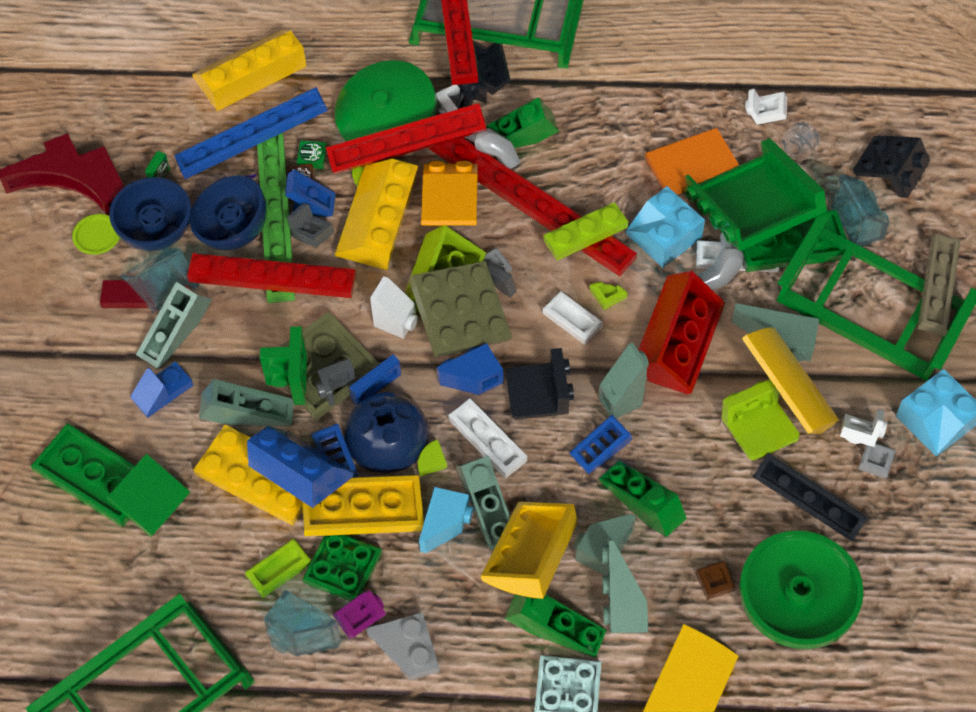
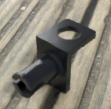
M476 83L458 85L460 95L455 105L458 109L471 106L474 100L487 102L486 86Z

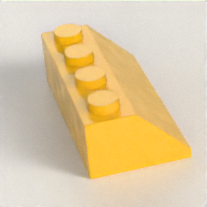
M280 30L193 73L192 76L216 111H219L307 67L304 47L291 30Z
M389 159L364 167L335 252L336 257L388 270L415 186L417 165Z

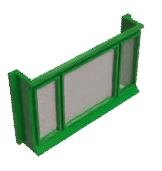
M420 0L409 44L419 45L423 32L445 35L441 0ZM467 0L472 38L474 40L557 52L558 67L568 69L584 0Z

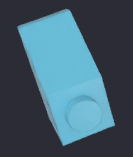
M434 487L419 539L420 552L427 553L462 534L465 523L470 524L474 509L473 506L469 505L468 494Z

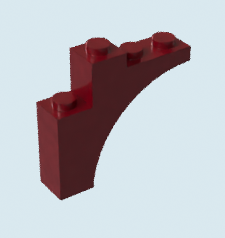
M68 133L44 142L45 152L32 155L30 158L0 169V181L6 194L20 189L42 186L69 189L92 200L106 215L110 214V207L115 196L124 188L104 146L79 156Z

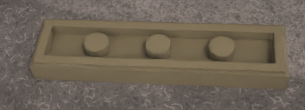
M936 233L931 237L917 329L943 336L948 331L960 239Z

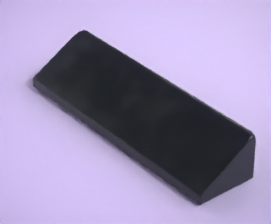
M767 453L753 475V478L852 542L870 518L868 514L773 453Z

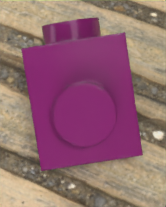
M367 590L332 615L350 640L375 621L384 617L386 613L383 610L384 604L380 597Z

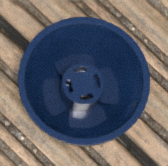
M239 175L225 177L214 182L199 195L192 207L190 227L193 234L205 245L219 250H235L251 243L263 229L267 217V203L262 189L253 179Z
M144 178L128 184L115 196L110 207V222L115 233L127 245L141 251H160L174 245L185 234L191 219V204L187 193L177 183L164 178Z
M383 392L363 399L353 408L346 421L344 440L351 458L361 467L377 473H394L402 471L418 461L422 450L429 442V426L424 413L411 399L397 393Z

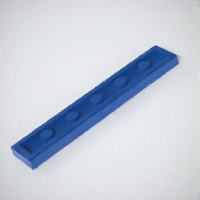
M317 87L174 156L183 177L187 179L328 110Z

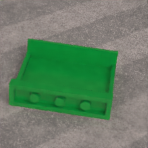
M771 138L761 141L762 156L697 184L689 174L685 175L687 187L684 190L690 202L694 201L703 216L706 215L710 219L712 226L723 233L727 243H732L739 252L827 212L824 189Z

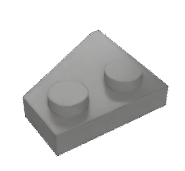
M423 612L366 628L368 637L374 640L384 651V654L400 667V671L410 681L440 672Z

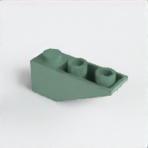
M633 342L628 344L599 385L598 399L609 416L613 415L616 419L641 407L645 394L644 388L649 362L645 353L642 350L638 351Z
M481 456L459 464L456 468L465 494L469 495V503L474 507L473 512L489 549L492 550L497 545L510 519V515L489 456Z
M607 538V545H602L601 547L602 564H607L608 576H602L603 594H608V606L603 607V624L609 625L611 633L648 632L647 600L614 540Z

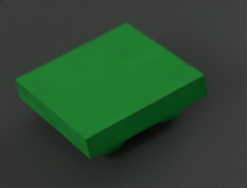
M146 453L106 499L148 536L152 537L191 492Z
M347 535L324 536L302 579L303 583L347 601H352L364 592L380 560L382 549Z

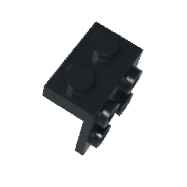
M878 135L872 138L853 168V172L856 176L890 178L898 197L908 198L931 160L921 137Z
M562 348L550 350V363L507 368L506 380L513 419L569 414V401L574 400V389L572 383H567L566 375H570V363L568 358H563Z

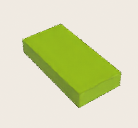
M293 538L247 570L245 575L261 597L264 598L307 568L311 563V559Z

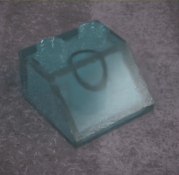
M845 174L839 176L831 208L832 210L837 209L843 229L850 241L862 247L884 239L889 226V218L878 206L874 192L869 191L864 181Z
M286 589L263 619L271 646L282 654L289 652L296 657L338 648L341 644L336 620Z

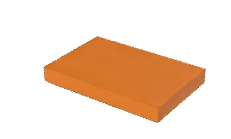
M717 128L645 154V159L662 189L668 186L677 195L685 192L684 189L687 187L685 175L689 174L699 184L740 166Z

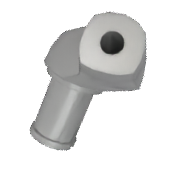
M487 128V131L465 137L475 143L478 151L496 156L499 162L509 169L521 163L512 142L490 128Z
M723 233L720 234L722 251L717 256L714 265L698 274V277L712 290L727 285L743 264L744 254L742 251L739 252L732 243H727Z

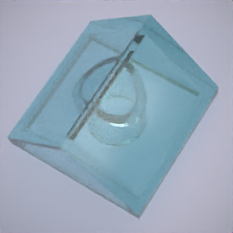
M166 248L121 274V278L146 302V306L153 313L162 308L176 282L187 284L194 288L199 286L198 283L188 281L189 264L181 249Z

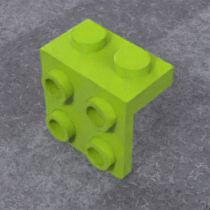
M770 379L765 382H757L751 388L739 393H732L723 399L722 421L750 460L761 458L767 455L768 452L772 453L799 440L800 434L778 404L779 391Z

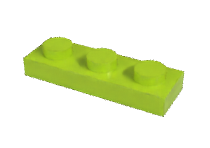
M613 202L544 234L543 241L558 261L628 228V220L616 203Z

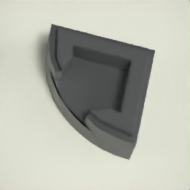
M490 264L488 269L494 286L511 298L516 292L512 274Z

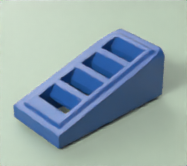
M611 415L572 449L569 454L589 475L629 444L633 438L622 424ZM610 430H613L619 437L616 441L608 434ZM602 436L611 444L608 448L600 442L599 439ZM593 443L602 451L599 456L590 447ZM585 450L594 460L589 463L580 453Z
M338 424L311 434L316 449L323 454L340 447L341 452L328 457L334 461L345 457L346 462L340 464L346 468L349 467L350 471L353 472L352 478H359ZM334 437L337 438V442L322 447L321 442Z

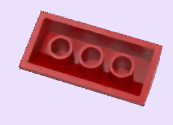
M692 270L667 276L638 351L642 350L648 359L649 366H647L646 376L649 382L685 394H692L725 305V302Z

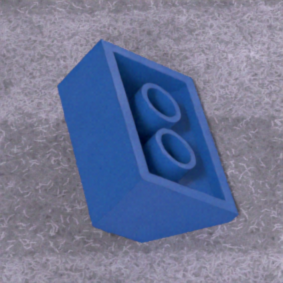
M266 426L247 440L248 466L312 508L353 477L352 471L288 431Z

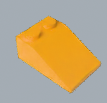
M433 161L429 164H424L421 225H477L478 164H472L469 161H459L456 164Z

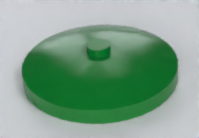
M399 60L377 62L358 71L344 85L335 105V122L345 142L436 116L438 108L437 94L429 77L419 67Z
M808 531L781 532L768 537L758 544L746 559L739 583L741 603L752 624L772 641L796 649L820 648L840 639L853 626L863 603L864 593L861 574L851 556L831 539Z

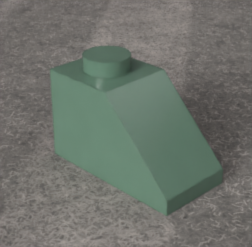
M628 514L590 524L586 533L580 532L574 543L573 548L576 549L575 561L608 576L607 564H602L601 547L602 545H607V538H612L621 553L634 530L636 516Z

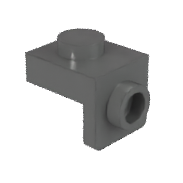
M303 203L287 217L293 238L315 248L334 233L331 223L312 215L309 204Z
M350 359L335 361L329 364L328 367L317 370L319 382H316L315 386L320 399L326 398L329 406L335 405L332 390L355 382L354 368Z

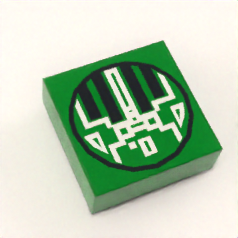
M300 141L297 165L313 164L314 169H324L327 143Z
M160 151L155 153L145 169L147 178L166 177L170 170L166 154Z

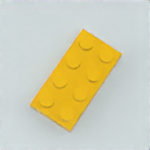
M224 425L193 469L194 474L293 526L303 512L302 501L249 467L247 440L251 437Z
M419 475L351 478L314 508L302 501L304 536L422 531L424 525Z

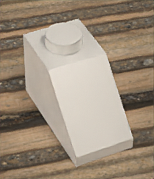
M383 276L370 297L374 327L404 339L407 332L415 328L418 320L415 303L389 278Z

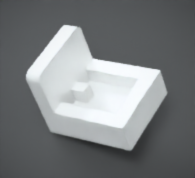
M458 85L443 88L436 93L438 100L436 115L458 109L455 106L460 95Z
M750 89L748 100L745 101L746 112L752 116L757 125L787 119V96L784 92L759 97L755 89Z
M877 410L873 422L845 414L841 423L840 437L854 444L863 443L874 447L877 438H883L888 422L884 421V410Z

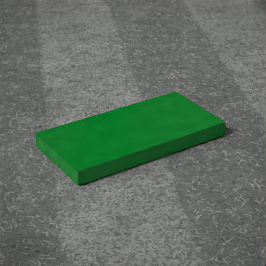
M837 209L828 210L827 213L831 214V217L825 228L847 239ZM817 216L742 250L745 271L753 272L787 267ZM820 239L806 265L840 261L844 251Z
M67 423L31 464V469L123 528L130 520L106 498L136 465Z

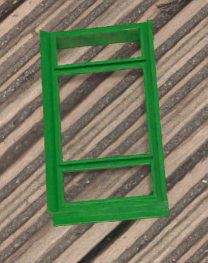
M825 212L817 216L778 281L782 289L776 301L803 316L819 319L820 325L927 381L935 368L941 370L976 305V289L971 288L964 300L953 295L951 308L955 309L956 312L948 325L947 333L945 336H942L928 363L903 350L918 323L922 298L896 345L823 307L852 256L923 292L925 280L826 229L825 227L831 214ZM821 239L844 251V254L816 302H813L792 291L791 288Z
M179 593L25 709L27 712H51L67 699H70L79 712H91L77 692L150 637L153 638L198 695L196 699L179 712H202L238 683L246 690L255 681L190 601L186 603ZM181 614L187 617L230 671V673L208 690L205 689L160 632L162 628Z

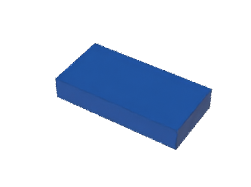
M393 354L349 387L351 401L357 405L363 399L377 394L401 376L400 360Z

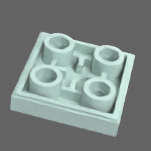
M540 655L534 712H597L602 661Z

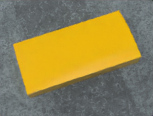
M775 328L760 329L742 338L808 434H822L840 421Z
M518 502L481 574L482 581L509 593L543 599L578 524L574 504Z
M683 624L643 712H714L739 656L716 640Z

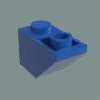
M484 344L480 347L470 348L465 354L455 359L445 360L437 367V378L441 386L480 395L503 383V368L488 344Z

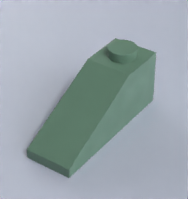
M176 282L136 355L160 369L199 324L212 298L190 285Z
M735 303L732 323L749 334L760 329L773 327L798 361H811L819 319Z
M213 379L201 394L199 419L224 425L291 426L294 402L292 398Z

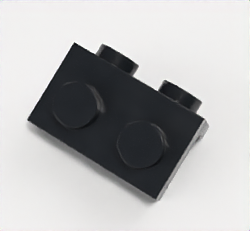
M473 40L478 83L476 84L486 86L487 92L493 95L510 82L503 45L493 43L487 48Z

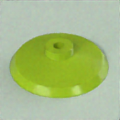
M93 214L83 218L77 223L72 233V240L76 248L83 253L91 255L102 254L111 250L120 239L111 225L110 216L105 214Z

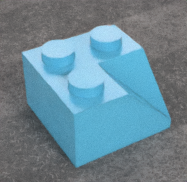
M667 186L645 203L626 230V234L664 268L694 245L697 240L702 238L705 220Z
M943 369L902 400L896 417L935 456H938L976 426V400Z

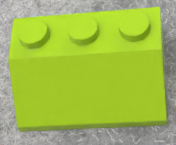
M443 225L425 235L411 276L483 262L486 252L446 225ZM408 282L405 294L415 303V309L420 313L410 282Z

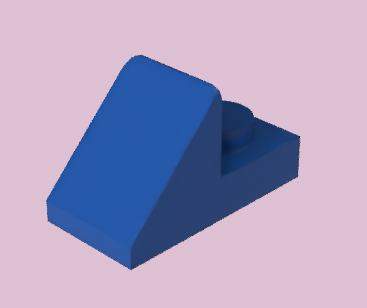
M297 170L288 173L285 196L294 201L292 212L303 203L309 204L313 216L330 217L333 215L335 192Z
M175 361L157 375L148 368L130 397L148 418L194 385L190 377Z

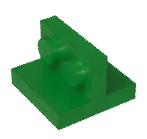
M302 326L290 327L289 347L260 348V361L266 385L274 387L290 385L294 405H306L307 351Z

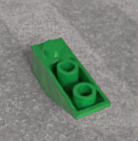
M539 97L486 125L487 128L509 139L514 148L537 144L559 132L552 110Z
M621 461L614 464L599 478V481L642 522L665 537L670 535L687 519L678 494Z
M515 594L505 616V620L532 635L593 658L597 656L606 633V629L546 594L543 599Z

